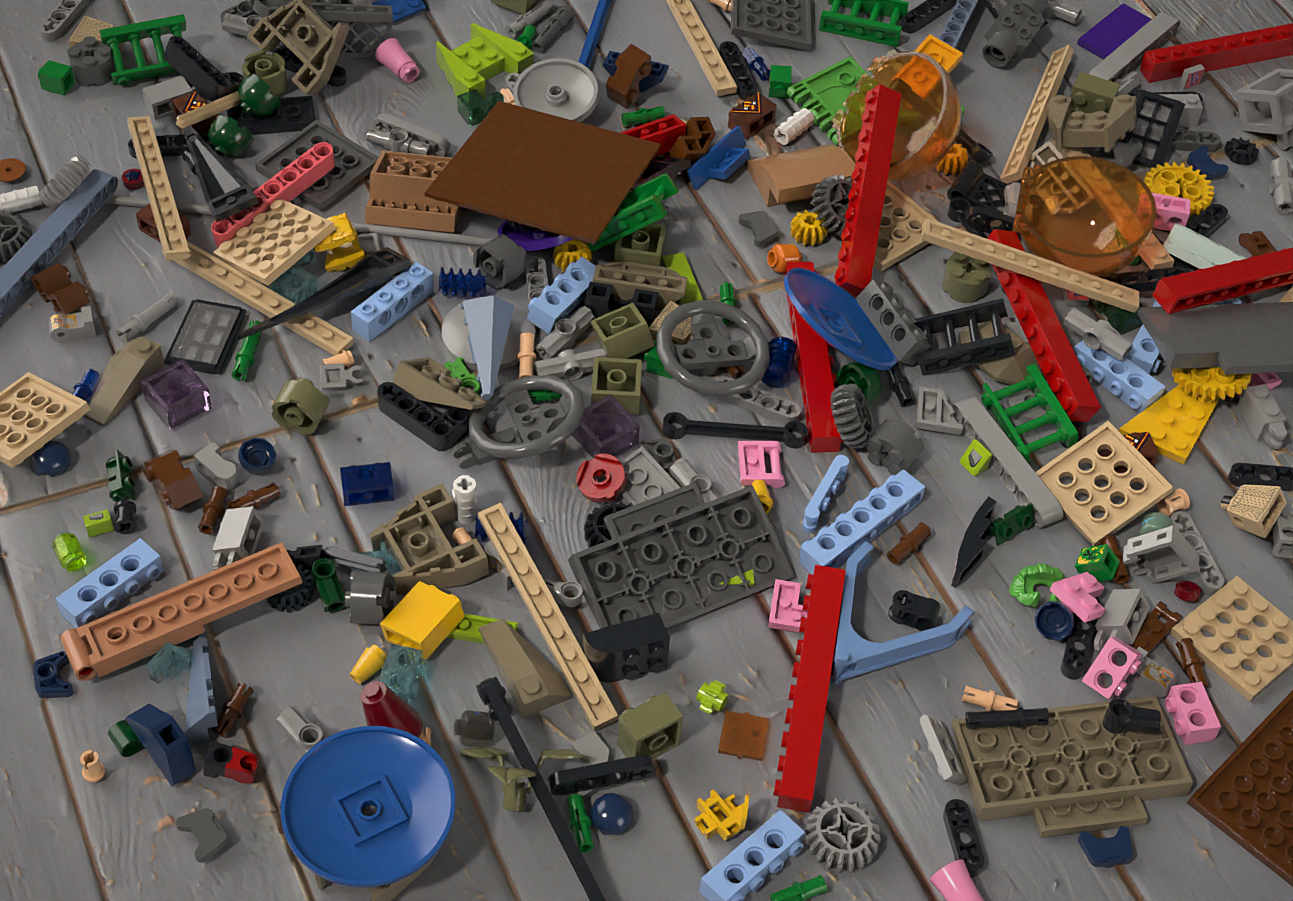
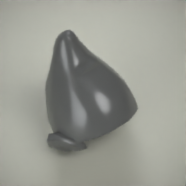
M1115 141V146L1109 152H1105V147H1101L1097 153L1098 165L1102 164L1110 175H1118L1133 163L1143 145L1141 142L1123 143Z

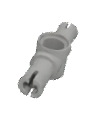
M370 128L366 135L367 142L382 145L393 152L431 154L432 146L430 144L417 142L413 138L408 137V132L404 129L398 128L386 133Z

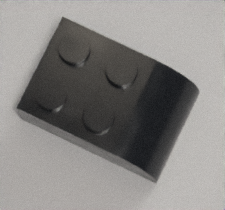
M655 613L583 633L582 651L599 681L617 682L624 679L631 680L638 675L659 672L667 667L670 636L660 614Z

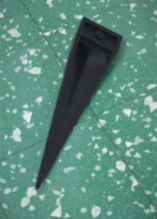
M192 126L182 129L206 204L216 222L258 203L248 183L202 139Z
M661 155L655 156L633 189L665 173L672 180L676 175L682 174V170L691 168L690 159Z
M389 247L370 253L311 296L274 317L238 333V340L392 280L391 275H399L403 270L409 269L411 267L410 259Z

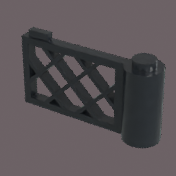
M968 162L947 191V196L950 201L955 198H963L968 200L971 206H981L1003 214V211L997 210L995 206L1003 205L1005 207V196L1003 193L1008 184L985 174L979 164ZM984 182L992 185L994 189H986ZM1030 192L1025 193V200L1034 205V207L1030 208L1028 223L1024 224L1025 229H1027L1042 204V201L1039 200L1040 197ZM997 194L1000 200L992 201L989 195ZM978 196H984L986 201L981 202L974 198Z

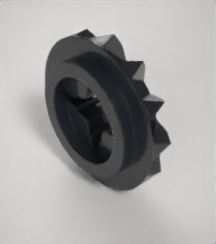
M1240 137L1239 139L1232 138L1231 141H1227L1224 152L1229 159L1237 163L1248 164L1257 159L1259 149L1256 148L1255 143H1250L1249 139L1243 140Z

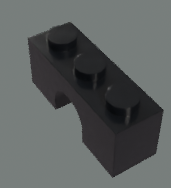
M590 281L585 298V306L591 309L595 319L633 303L647 322L648 327L655 321L658 292L635 289L632 299L621 300L614 296L612 292L613 285Z

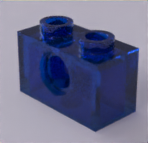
M390 462L340 467L344 506L394 501Z

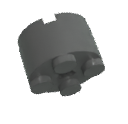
M89 36L67 50L69 64L72 67L74 81L84 87H89V84H96L97 87L107 84L112 80L111 73L114 72V63L111 49L106 43L102 44L95 37Z
M501 234L478 248L474 252L473 262L475 268L479 267L482 273L479 275L480 278L491 288L498 289L524 274L526 252L522 246H517L506 235Z
M894 418L890 421L886 419L867 440L868 444H866L869 452L867 458L872 464H881L888 469L891 475H896L903 469L906 471L923 451V442L921 438L917 441L913 435L916 431L905 422Z
M352 571L350 574L351 591H347L345 594V606L350 607V623L380 625L394 607V600H390V591H394L391 573Z

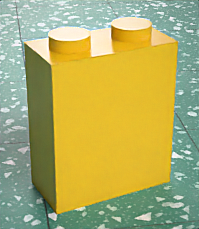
M419 581L385 617L380 626L386 641L426 660L462 621L465 615L461 606L462 603L457 596L446 594L434 585H427Z

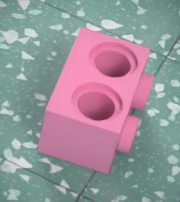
M1146 192L1140 210V218L1148 228L1171 232L1176 222L1186 226L1190 215V199Z
M1116 636L1110 637L1082 682L1107 699L1114 698L1115 695L1120 697L1127 687L1125 680L1129 674L1134 675L1141 666L1142 662L1139 659L1142 654ZM1119 651H1123L1127 655V662L1123 666L1116 661V654ZM1104 673H1109L1113 678V683L1110 687H1106L1102 683L1101 678Z
M1196 682L1172 686L1168 696L1165 698V707L1173 717L1175 731L1181 737L1183 744L1189 745L1214 741L1221 725L1203 683Z

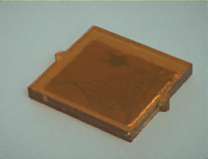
M725 710L718 753L737 756L738 759L748 758L762 761L769 718L750 715L749 712L743 714Z

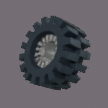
M302 565L296 568L302 583L292 587L294 588L292 591L289 590L288 592V590L268 597L267 601L271 603L272 608L278 607L280 612H283L284 608H286L287 613H292L291 608H295L297 612L301 610L300 605L305 608L308 605L307 601L311 602L313 594L312 577L307 569L304 570Z

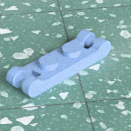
M838 455L835 457L807 505L802 523V529L805 532L813 533L816 531L819 514L821 511L825 512L831 500L829 498L830 495H835L840 481L845 480L846 469L849 464V459L846 456Z

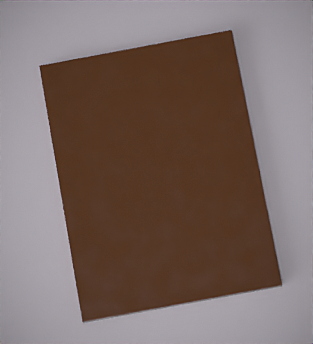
M1293 690L1201 785L1187 802L1188 805L1292 887Z

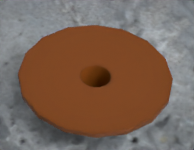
M8 158L0 161V181L10 182L17 180L26 171L25 164L18 159Z

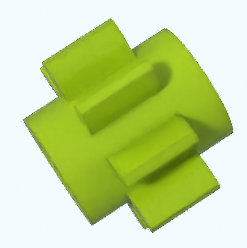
M717 680L711 681L710 684L704 682L696 696V700L701 703L699 709L708 714L714 713L715 710L721 712L729 699V694L724 691L726 685Z

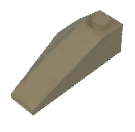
M142 336L126 342L110 358L89 402L91 410L84 414V417L105 427L165 365L161 345Z
M429 357L399 361L392 383H395L418 400L470 410L486 407L487 404L472 389L462 387V381L459 378H451L449 376V369Z
M503 618L478 628L522 718L571 699V694L561 675Z

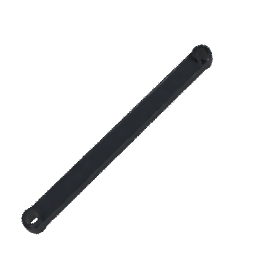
M495 676L480 682L479 685H476L477 692L485 706L490 704L521 767L536 772V776L528 777L527 779L589 900L606 901L502 700L505 697V693L499 680Z

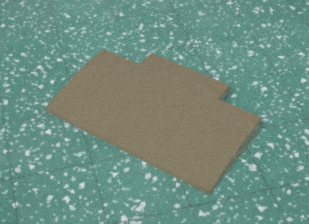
M1156 696L1124 700L1134 707L1155 709L1161 712L1160 729L1157 734L1127 729L1120 734H1113L1103 727L1102 721L1111 701L1048 708L1049 719H1046L1049 721L1048 725H1028L1019 729L1017 726L967 729L965 718L952 720L951 723L978 820L985 821L1032 815L1040 838L1146 824L1148 816L1141 801L1188 795L1193 780Z

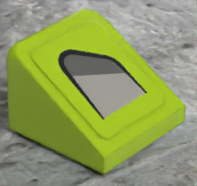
M975 439L959 462L972 476L976 477L988 470L992 454Z
M108 509L82 516L88 537L114 531Z

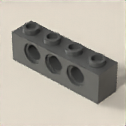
M873 279L855 300L898 361L913 366L918 361L917 354L927 352L931 347L926 340L927 335L915 325V318L903 308L905 306L904 303L892 293L894 291L893 288L886 282L881 283Z

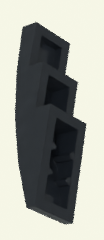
M989 496L975 513L965 532L954 567L951 585L954 588L962 582L983 557L987 544L985 539L988 536L992 523L989 519L993 515L997 502Z

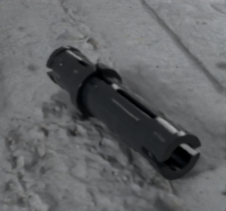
M1016 707L1015 710L966 711L965 713L967 729L1017 726L1019 729L1028 725L1049 724V721L1046 720L1049 719L1047 708L1023 709V707Z

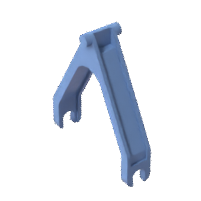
M865 541L848 558L846 563L830 682L834 685H839L842 683V680L948 649L969 627L972 622L969 618L975 611L968 606H964L949 624L883 643L870 642L861 638L853 630L850 621L855 578L871 561V555L868 553L875 547Z

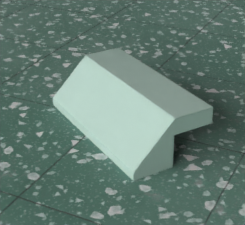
M1177 222L1163 244L1168 253L1199 269L1230 263L1234 260L1247 259Z

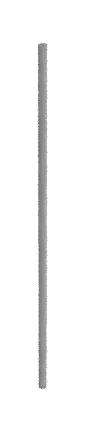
M112 195L105 203L144 208L150 202L149 199ZM175 202L178 212L212 215L208 206ZM352 222L356 232L377 233L380 235L483 246L494 239Z

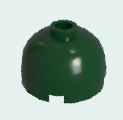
M249 74L242 81L238 89V97L241 101L240 108L248 115L250 113L258 117L270 115L281 106V101L276 93L272 96L269 91L270 86L255 74Z
M222 115L217 116L212 122L208 131L209 141L214 151L221 157L241 156L249 149L253 142V134L245 126L243 130L236 126L238 121Z
M852 362L841 366L836 374L835 387L844 384H856L862 393L865 394V399L868 401L869 406L874 404L880 396L882 389L881 379L876 369L859 362Z

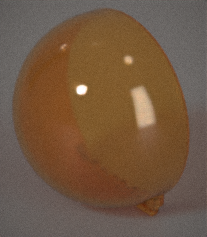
M910 51L897 53L887 58L883 55L880 58L875 57L867 68L872 75L869 76L864 73L855 85L857 92L851 91L842 104L847 111L844 112L839 109L831 120L834 123L832 127L837 130L838 146L856 164L855 154L859 146L858 136L862 129L863 121L861 118L865 111V96L869 90H872L877 85H884L902 94L888 180L900 181L918 177L935 168L943 161L956 142L962 120V105L957 86L949 73L934 58L924 53Z
M1088 156L1066 157L1051 161L1043 166L1034 165L1033 168H1024L1013 231L1020 233L1024 245L1030 254L1099 278H1104L1127 267L1145 248L1154 228L1156 203L1144 181L1126 167L1102 158Z

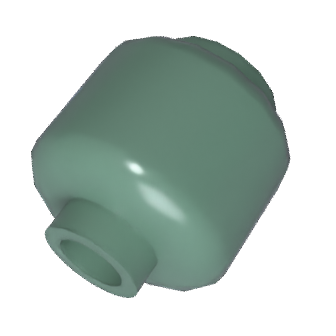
M1149 513L1141 520L1138 536L1173 526L1172 520L1162 513Z

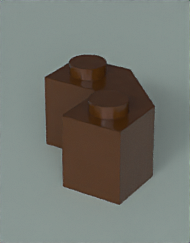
M630 44L618 56L615 62L617 66L616 72L613 77L609 76L606 82L607 97L626 109L638 100L640 96L639 82L644 77H647L652 70L651 55L633 44Z
M709 116L690 117L686 123V136H679L669 151L671 157L690 159L691 167L703 157L716 135Z
M61 263L54 264L30 277L41 298L46 303L50 301L53 303L56 314L66 315L90 302L86 287L83 284L80 285L79 281L72 283L69 279L71 278L69 270L66 266H62Z
M168 450L143 462L146 467L143 469L146 479L149 483L153 482V485L160 486L162 491L159 493L161 501L165 506H169L170 509H178L203 497L193 473L189 467H183L181 456L177 450Z

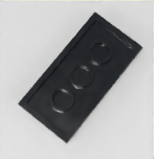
M313 97L279 98L281 106L272 114L264 117H258L252 113L248 115L240 108V105H237L227 110V117L238 121L236 126L242 130L245 126L253 135L301 131L315 121Z

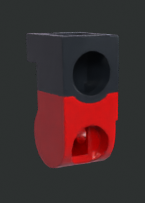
M212 741L204 760V776L215 778V775L231 778L240 783L249 784L254 781L261 760L251 752Z

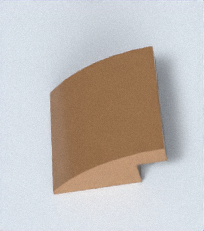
M822 145L745 161V165L767 207L813 198L811 195L815 191L816 185L832 175H844L845 179L851 177V181H853L852 173L855 169V162L851 157L835 145Z
M382 150L370 173V199L365 206V223L454 233L461 207L425 197V191L452 158Z

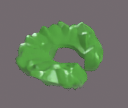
M1045 563L1026 566L1025 569L1022 568L1017 575H1014V581L1011 582L1009 593L1017 598L1020 604L1036 607L1040 601L1041 593L1034 592L1033 587L1038 584H1044L1051 588L1053 582L1065 579V576L1057 567L1052 568ZM1053 593L1049 598V601L1062 602Z

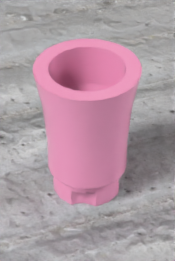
M396 38L385 40L377 48L375 53L376 60L390 69L399 79L404 80L405 83H411L419 76L420 69L416 66V62L406 53Z
M962 859L944 866L930 878V882L946 901H984Z

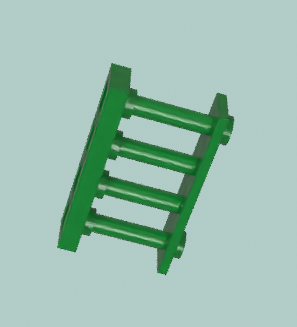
M828 0V4L832 5L830 11H822L819 31L898 47L902 26H897V23L907 13L909 2L902 0ZM839 8L851 9L850 15L838 13ZM859 11L871 13L870 19L859 18ZM879 15L891 17L889 24L878 22Z
M184 14L99 30L102 44L106 43L111 49L117 71L111 73L112 84L123 86L131 81L178 73L163 58L164 48L161 36L171 33L173 36L183 38L182 32L186 31ZM150 37L153 40L159 64L146 66L140 40ZM129 41L132 44L138 68L125 70L118 45Z
M665 173L632 189L596 244L587 243L592 252L664 218L667 211L661 204V201L679 192L669 175Z
M1035 363L1026 366V377H1024L1023 381L992 392L988 383L983 384V394L981 395L983 405L986 408H990L1005 435L1029 465V454L1059 441L1061 443L1065 442L1068 449L1078 442L1076 428ZM1026 389L1034 392V398L1004 410L998 400ZM1034 407L1044 408L1045 415L1013 427L1009 420L1010 417ZM1046 424H1054L1057 429L1056 433L1024 445L1019 436Z

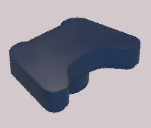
M1201 146L1188 155L1187 164L1193 166V171L1199 169L1200 175L1206 174V179L1227 174L1228 166L1215 163L1207 154L1209 150L1207 146Z
M65 651L49 655L34 662L35 689L40 698H59L73 695L72 685L61 679V669L69 662Z
M1125 826L1119 827L1116 835L1109 838H1095L1086 831H1082L1078 837L1082 850L1090 864L1094 867L1110 868L1114 865L1128 863L1132 857L1129 829Z

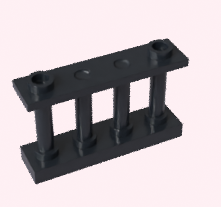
M1004 299L992 300L916 318L915 325L927 335L926 340L931 345L927 352L917 354L922 375L1015 355L1010 333L1003 334L1000 319L1008 317ZM991 321L994 337L980 340L978 323ZM968 326L971 342L957 345L955 329ZM945 331L948 347L934 350L932 334Z

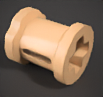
M1178 488L1173 491V494L1166 496L1156 504L1159 513L1169 517L1179 509L1185 510L1189 508L1190 500L1187 493L1183 489Z

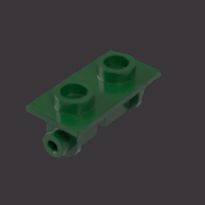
M116 449V457H111L106 462L107 478L111 481L108 483L109 496L114 502L122 501L126 496L134 501L136 484L132 477L133 463L128 456H124Z
M1030 503L1027 506L1017 505L1014 509L1004 514V519L999 517L992 521L988 535L995 536L997 546L1035 524L1033 504Z

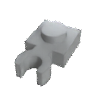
M344 364L320 365L321 391L345 389L346 382L353 386L361 385L363 380L361 378L355 379L352 375L353 373H359L361 367L352 366L349 370H345Z

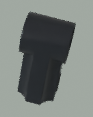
M1116 698L1109 703L1102 724L1107 731L1113 734L1123 733L1125 729L1157 734L1160 729L1161 712L1155 709L1134 707L1128 701Z

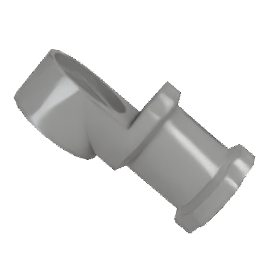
M541 574L556 603L566 607H575L581 603L583 589L579 583L574 581L564 583L559 581L556 583L544 578V575ZM572 590L578 595L574 598H569L564 593Z

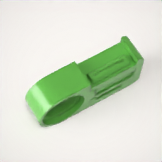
M459 357L453 363L451 361L444 363V366L450 370L449 376L451 378H459L462 381V387L473 386L475 387L473 391L478 395L480 394V383L477 382L474 373L470 374L464 366V358Z

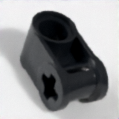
M900 590L894 594L892 598L893 605L888 610V616L893 622L916 628L919 631L936 627L941 609L938 601L913 594L906 590Z

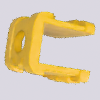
M347 213L329 217L327 220L333 222L336 229L314 248L316 252L327 250L325 269L328 272L342 271L347 269V266L349 268L353 267L363 259L365 252L359 244L358 234Z

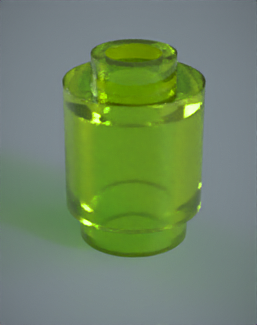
M62 533L52 542L53 551L60 565L67 571L74 572L85 565L86 555L75 534Z

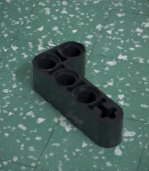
M179 36L170 37L163 58L208 100L213 102L238 91L240 84L244 80L241 74L237 72L222 74L185 39Z
M385 382L379 385L377 389L379 410L435 450L447 451L469 433L468 409L453 406L440 415L395 383Z

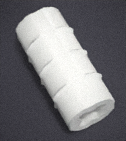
M803 108L799 112L794 113L792 117L787 118V121L782 122L774 132L777 142L786 145L790 141L795 140L797 136H800L803 131L808 130L814 124L815 118L813 113Z
M25 187L24 189L0 194V213L3 210L6 213L43 205L38 197V187Z
M462 475L453 482L454 509L456 520L462 524H469L477 516V488L473 478L468 475Z

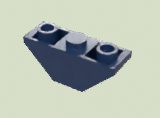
M609 51L603 67L613 77L617 69L615 62L621 53ZM651 61L652 70L647 77H644L639 82V92L642 93L663 82L669 70V65Z
M147 704L125 718L172 787L196 772L189 739L173 716L151 704Z

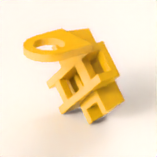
M714 789L711 790L710 798L705 801L701 798L697 799V809L702 814L694 818L695 826L707 840L718 833L724 841H727L741 832L742 829H745L750 795L745 794L744 803L737 806L734 803L736 798L734 794L722 800Z

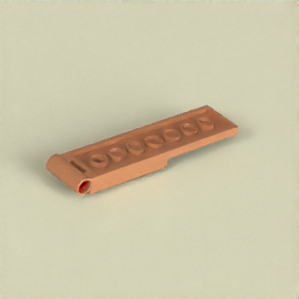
M281 542L88 624L66 630L61 635L60 640L76 678L80 681H87L96 674L98 678L200 635L205 632L203 625L302 583V580Z

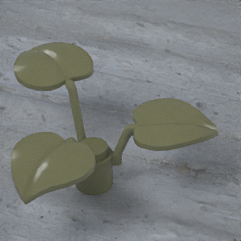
M477 747L461 750L460 757L469 755L477 758H493L498 761L499 766H489L488 770L503 783V809L511 811L525 810L526 794H531L532 786L530 782L525 786V781L518 779L534 777L536 772L523 768L506 767L503 757H508V752L501 749ZM569 749L541 750L536 766L540 770L542 763L551 758H580L588 764L590 759L583 754Z

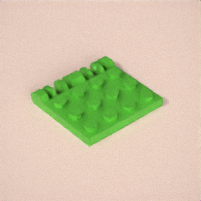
M849 56L790 86L786 94L797 105L804 103L802 109L806 108L813 113L815 125L819 126L822 132L829 130L826 135L835 146L840 148L846 145L850 139L859 135L863 123L861 118L866 105L865 96L869 90H872L878 84Z

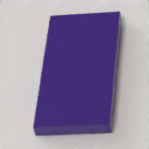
M1123 3L1078 38L1077 45L1104 60L1152 19Z

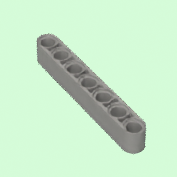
M1163 11L1160 12L1095 66L1089 74L1112 82L1122 79L1142 62L1145 51L1158 49L1175 34L1179 28L1180 20Z
M973 396L952 404L951 406L955 412L954 417L957 423H961L963 426L962 432L971 443L975 439L978 440L992 454L989 467L1016 502L1021 506L1033 504L1034 525L1041 528L1063 518V510L1060 503L980 401Z

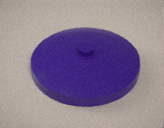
M507 220L498 228V236L501 234L506 235L517 246H522L525 251L546 249L574 239L543 230L533 231L532 233L530 231L525 233L522 231L517 232L511 229Z

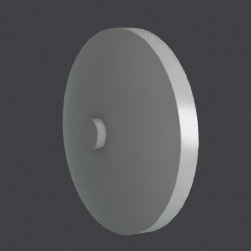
M553 58L537 62L525 69L515 82L513 97L514 104L517 106L581 122L596 107L599 92L597 80L586 66L570 59Z
M504 298L500 299L514 305L499 371L520 363L517 359V354L520 352V334L532 333L535 335V325L527 320L528 312L519 304ZM460 303L447 314L443 321V347L454 361L456 358L462 357L464 358V366L466 368L478 371L477 366L473 364L468 342L469 329L464 324L466 316L464 310L461 309Z

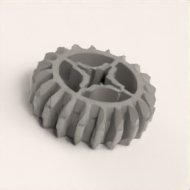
M79 154L74 155L39 192L38 197L51 209L59 207L91 173L92 166L89 164V161Z
M835 798L832 801V805L824 801L821 808L816 806L813 815L810 814L805 827V843L810 846V855L817 854V863L826 861L827 869L831 865L837 866L838 873L842 870V867H846L849 873L853 870L854 866L861 869L864 866V862L869 864L879 848L878 845L881 840L879 835L880 827L878 824H875V815L868 816V807L859 809L858 801L854 805H850L847 798L843 803H839ZM834 821V825L828 826L825 830H821V828L824 825ZM864 840V843L859 847L851 849L852 844Z

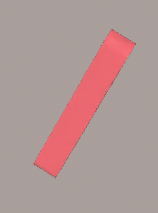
M320 142L314 145L256 189L253 193L257 198V204L219 222L215 220L211 225V230L216 246L219 247L223 242L230 241L236 236V232L240 228L250 225L256 215L265 213L270 209V204L275 200L283 199L290 202L335 167L331 144Z

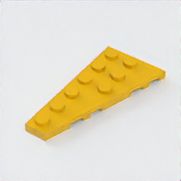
M1176 386L1120 427L1118 431L1122 435L1149 431L1159 454L1184 465L1218 404L1220 397L1216 396L1215 400H1212L1211 396L1202 399L1200 394L1193 397L1192 391L1184 393L1185 388H1178Z

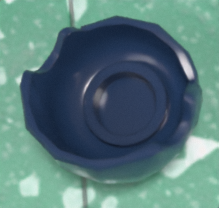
M254 437L242 443L238 452V460L242 468L247 472L259 475L266 473L272 468L277 454L272 444L267 440Z
M50 440L41 449L32 453L31 468L38 476L44 473L54 477L65 472L70 466L71 453L64 444Z
M1048 601L1042 604L1034 618L1036 629L1044 638L1051 640H1063L1071 634L1075 625L1072 610L1066 604L1059 601Z
M616 793L602 795L595 800L589 811L591 826H595L603 835H619L625 832L632 823L634 816L633 808L628 800Z

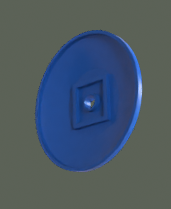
M793 268L785 275L784 286L796 310L805 322L829 345L850 359L874 369L889 370L897 363L898 359L855 300L856 298L828 278L808 269Z
M356 727L325 738L313 746L297 762L286 781L282 793L281 823L286 840L294 855L304 866L319 877L349 887L383 886L397 882L417 872L441 849L449 835L454 820L456 808L455 790L451 774L442 758L420 738L391 727ZM370 805L378 809L372 816H365L361 813L366 806Z

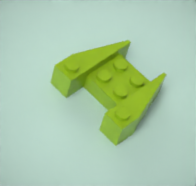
M474 23L471 24V40L450 51L439 41L436 42V62L441 71H444L449 85L451 84L455 96L468 107L486 99V80L503 71H506L508 74H521L525 69L534 64V53L522 43Z

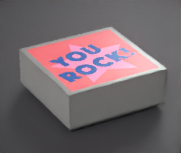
M1200 64L1184 69L1179 86L1184 90L1199 85L1205 68Z
M1062 289L1065 306H1088L1089 297Z

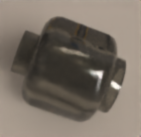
M465 710L460 719H455L454 735L459 736V741L464 746L485 747L494 738L495 720L491 719L487 712Z

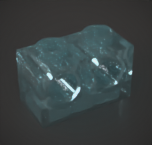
M294 264L270 285L263 283L267 288L295 304L317 292L316 276Z
M391 644L378 681L387 685L408 704H410L411 699H416L419 689L418 679L419 677L423 678L426 671L427 663L423 661V651Z

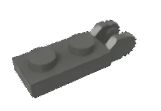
M513 427L488 435L490 439L500 443H522ZM473 441L457 444L451 449L452 455L455 458L461 457L457 462L461 469L475 465L479 466L499 459L480 451Z

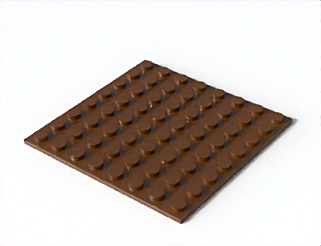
M498 101L425 191V197L475 210L479 213L493 215L501 219L518 222L522 225L539 228L543 231L557 233L586 243L596 244L660 149L661 144Z

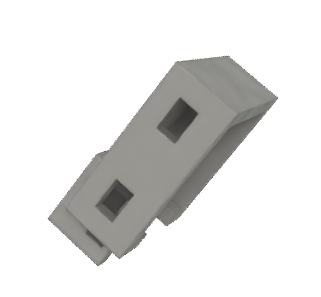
M1169 526L1128 539V544L1124 546L1123 563H1132L1134 566L1133 573L1136 576L1147 573L1148 579L1154 584L1198 571L1200 555L1174 526Z

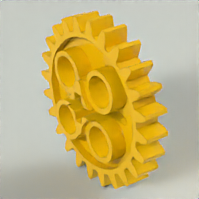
M1165 162L1163 167L1157 164L1156 169L1152 167L1150 172H1147L1142 185L1144 187L1143 193L1150 192L1190 199V217L1193 216V213L1200 215L1201 211H1205L1210 206L1214 196V186H1210L1212 181L1206 180V174H1199V169L1193 171V166L1186 168L1184 163L1177 166L1175 162H1173L1172 166Z
M1221 367L1173 369L1172 377H1174V383H1178V388H1185L1184 393L1192 391L1193 397L1200 394L1202 399L1211 396V399L1215 400L1216 396H1219L1222 400H1225V395L1233 398L1234 393L1242 394V389H1247V385L1250 384L1251 373L1225 374Z

